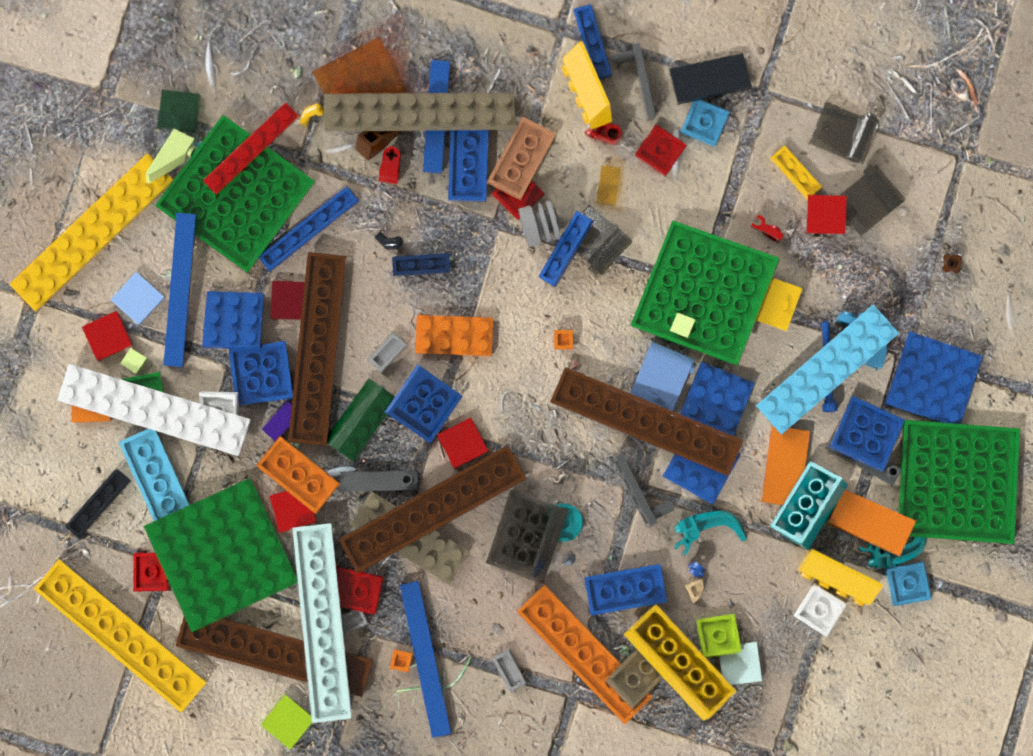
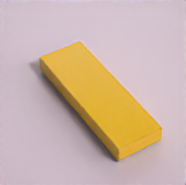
M785 145L770 158L807 200L808 195H815L823 188Z

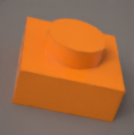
M554 330V350H573V330Z
M394 649L389 669L409 673L413 653Z

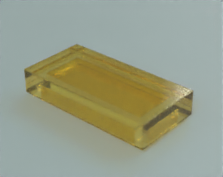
M601 165L597 204L615 206L620 174L619 167Z

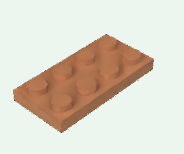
M522 117L487 183L521 201L556 134Z

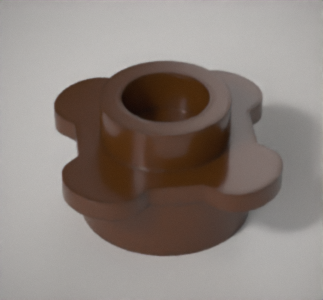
M945 254L943 256V272L951 271L957 274L961 271L962 257L960 255L950 256Z

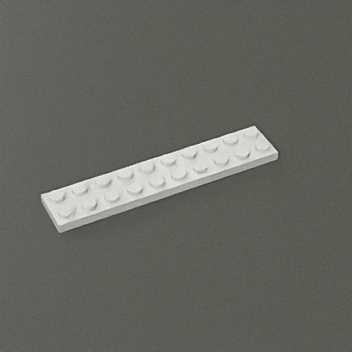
M68 364L57 399L67 404L236 456L241 455L252 420L72 364Z

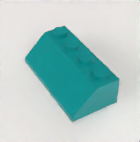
M810 461L770 527L792 542L809 550L848 484L843 478Z

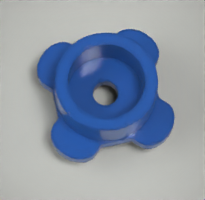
M693 561L691 565H688L690 568L689 572L695 577L705 576L706 569L697 562Z

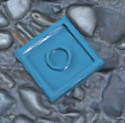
M703 100L694 101L680 133L715 147L730 111Z
M924 561L885 568L893 606L932 599Z

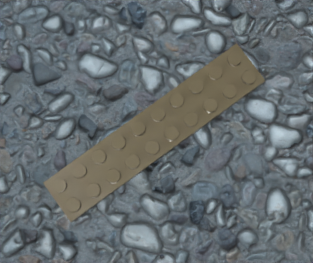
M514 93L324 94L325 131L516 129Z

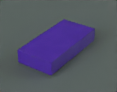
M288 401L262 428L275 442L290 427L292 404Z

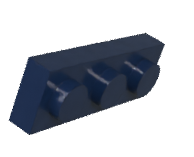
M449 253L392 257L394 277L451 273Z

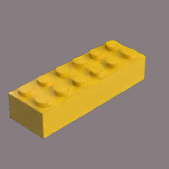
M657 605L651 607L624 633V636L703 721L711 718L736 692L730 683Z

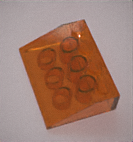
M380 37L312 71L323 94L404 93L407 91Z

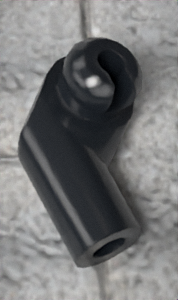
M380 231L374 237L387 250L399 249L403 245V239L400 236L387 238Z

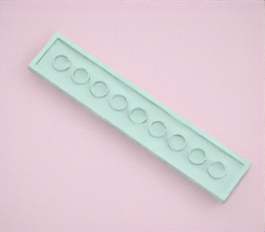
M332 524L293 528L312 723L352 718Z

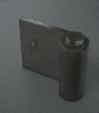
M826 101L809 144L851 162L863 164L880 121L875 114L866 113V115L860 116Z
M871 164L863 171L864 175L840 194L847 196L846 219L860 236L865 234L906 200L878 165L873 166Z
M589 205L582 214L594 220L576 254L590 266L588 269L595 276L598 274L603 276L630 246L632 240Z

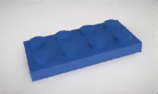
M451 130L448 201L486 202L489 130Z
M661 564L584 577L591 616L667 602Z

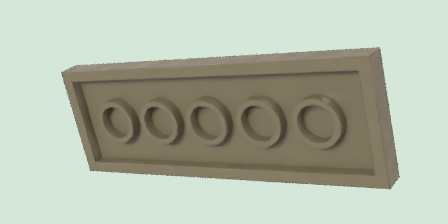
M371 491L351 524L356 528H360L396 508V506ZM434 531L397 553L450 585L470 551L439 532Z

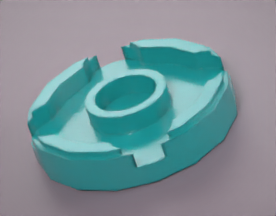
M570 504L553 506L545 518V528L548 534L560 542H568L575 539L583 527L581 513Z

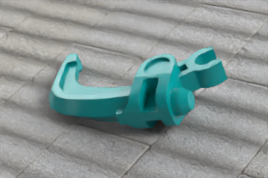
M719 510L699 515L694 514L678 521V524L674 527L676 533H681L683 537L681 541L674 545V549L676 550L680 545H683L685 550L682 552V555H686L689 552L690 545L693 541L699 539L701 531L711 527L727 526L735 532L740 541L747 540L741 523L737 517L728 511Z
M915 537L912 542L904 546L900 556L866 542V548L858 547L857 550L871 554L868 565L875 570L895 567L897 564L911 560L923 552L927 538Z

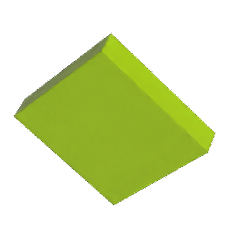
M735 614L696 620L701 651L706 659L742 652Z
M285 694L261 723V726L291 750L312 724V715Z

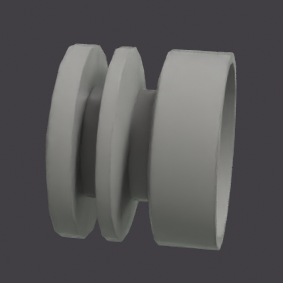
M550 200L545 201V211H543L541 203H538L537 213H534L531 206L518 209L528 247L540 245V235H544L546 240L551 242V232H553L555 240L560 239L558 216Z

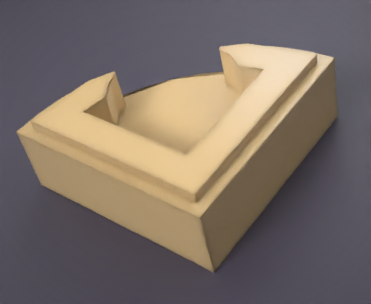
M702 577L684 585L693 603L703 593L704 580Z

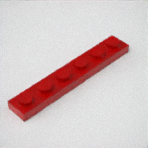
M285 102L215 168L203 182L218 195L299 118V115Z

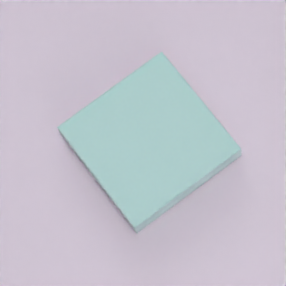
M757 642L740 644L741 653L719 657L721 675L730 685L762 681Z

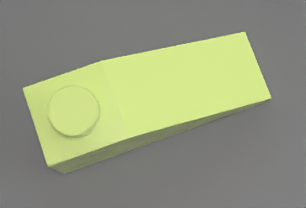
M173 129L147 170L146 182L150 184L185 163L188 157H191L196 150L194 138Z

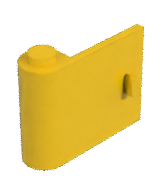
M773 278L756 321L787 332L802 288Z

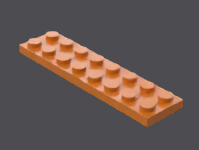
M545 585L516 611L624 724L653 698L648 693L632 709L605 680L621 664Z

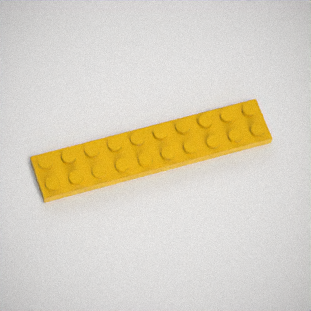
M148 153L9 284L35 312L41 309L172 183L173 179L167 173L150 184L146 182V172L154 161Z
M61 559L56 561L34 588L37 593L179 712L183 713L206 685L207 681Z

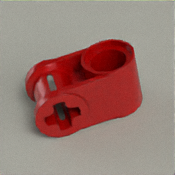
M608 123L592 130L589 126L588 130L584 133L589 138L600 140L610 145L618 144L622 138L621 128L613 123ZM611 131H616L618 133V136L616 138H610L608 136V133Z
M394 146L387 147L383 152L378 182L398 184L401 155ZM391 152H394L395 156H397L393 157V160H390L387 156Z

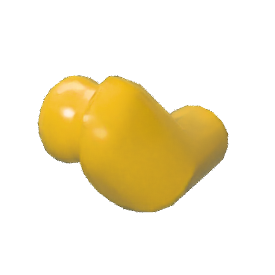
M313 104L305 108L298 123L307 127L312 116H322L324 114V108L320 104Z

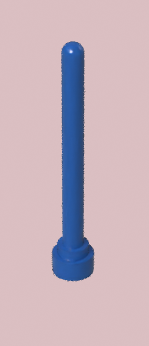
M826 320L822 322L823 347L830 342L829 322ZM833 391L826 396V400L822 404V412L838 411V403L833 399Z

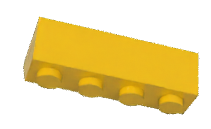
M581 41L563 57L564 66H561L564 77L568 76L570 80L568 85L571 93L575 92L577 96L575 97V102L578 109L582 108L584 112L581 114L584 123L589 124L592 130L612 122L609 100L584 43Z
M813 549L806 551L797 570L801 572V577L810 581L812 578L816 579L821 587L826 589L832 587L836 589V594L844 598L848 595L854 598V603L862 607L865 604L871 605L884 585Z

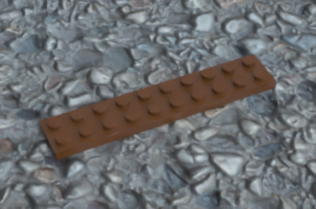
M308 252L288 442L327 445L346 256Z
M567 367L564 368L550 403L728 477L743 443V440Z
M507 445L345 535L339 541L357 574L527 480Z
M183 617L176 647L308 683L304 640L224 618L191 632L185 617ZM345 652L349 694L363 697L373 659Z

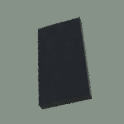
M743 53L669 69L678 105L752 89Z

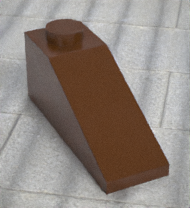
M363 131L357 137L355 149L369 161L382 152L401 131Z

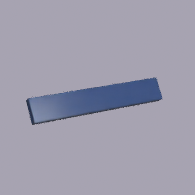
M431 60L429 93H448L450 61ZM445 130L426 131L423 172L442 174Z
M346 186L264 251L259 259L270 272L356 205L359 200Z

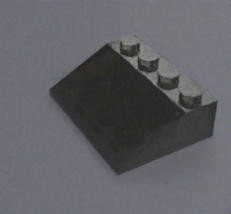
M510 490L486 563L532 581L544 583L568 509Z

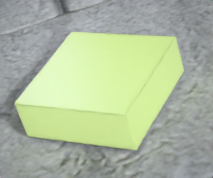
M677 313L670 331L689 338L696 320Z
M130 348L120 364L138 374L148 358Z

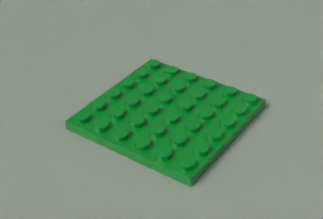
M222 115L154 206L175 221L177 213L196 214L195 236L243 271L249 273L259 257L313 187L315 181L267 147L216 195L203 180L251 135L225 115Z
M672 220L630 326L739 366L780 258ZM677 313L696 320L689 338L670 331Z
M904 420L898 513L916 521L909 537L1014 544L1020 428Z
M251 478L143 526L191 632L298 583L297 577Z

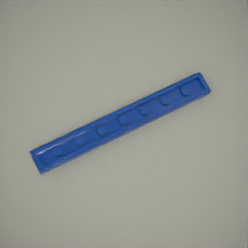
M176 214L163 363L165 366L184 367L196 214Z
M419 581L402 584L400 589L432 738L451 734L420 584Z

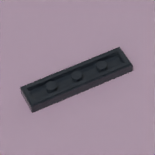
M116 468L65 527L77 538L81 539L130 484L131 480Z

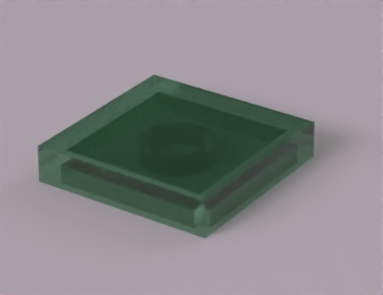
M162 89L157 127L196 132L201 95Z

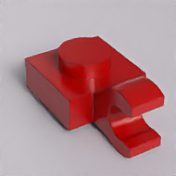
M757 215L756 219L760 220L761 225L757 226L752 223V229L762 232L764 236L778 244L784 235L781 233L782 230L775 225H766L764 217Z

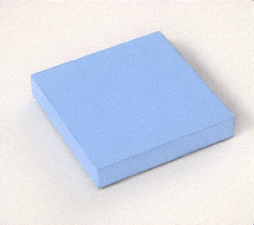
M135 272L110 300L140 326L165 297L138 272Z

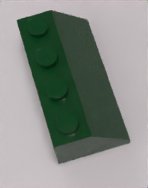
M368 378L328 434L327 443L356 463L389 417L385 411L395 396Z

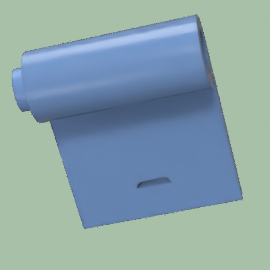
M651 342L630 394L673 411L688 374H693L696 367V364L693 363L694 359Z

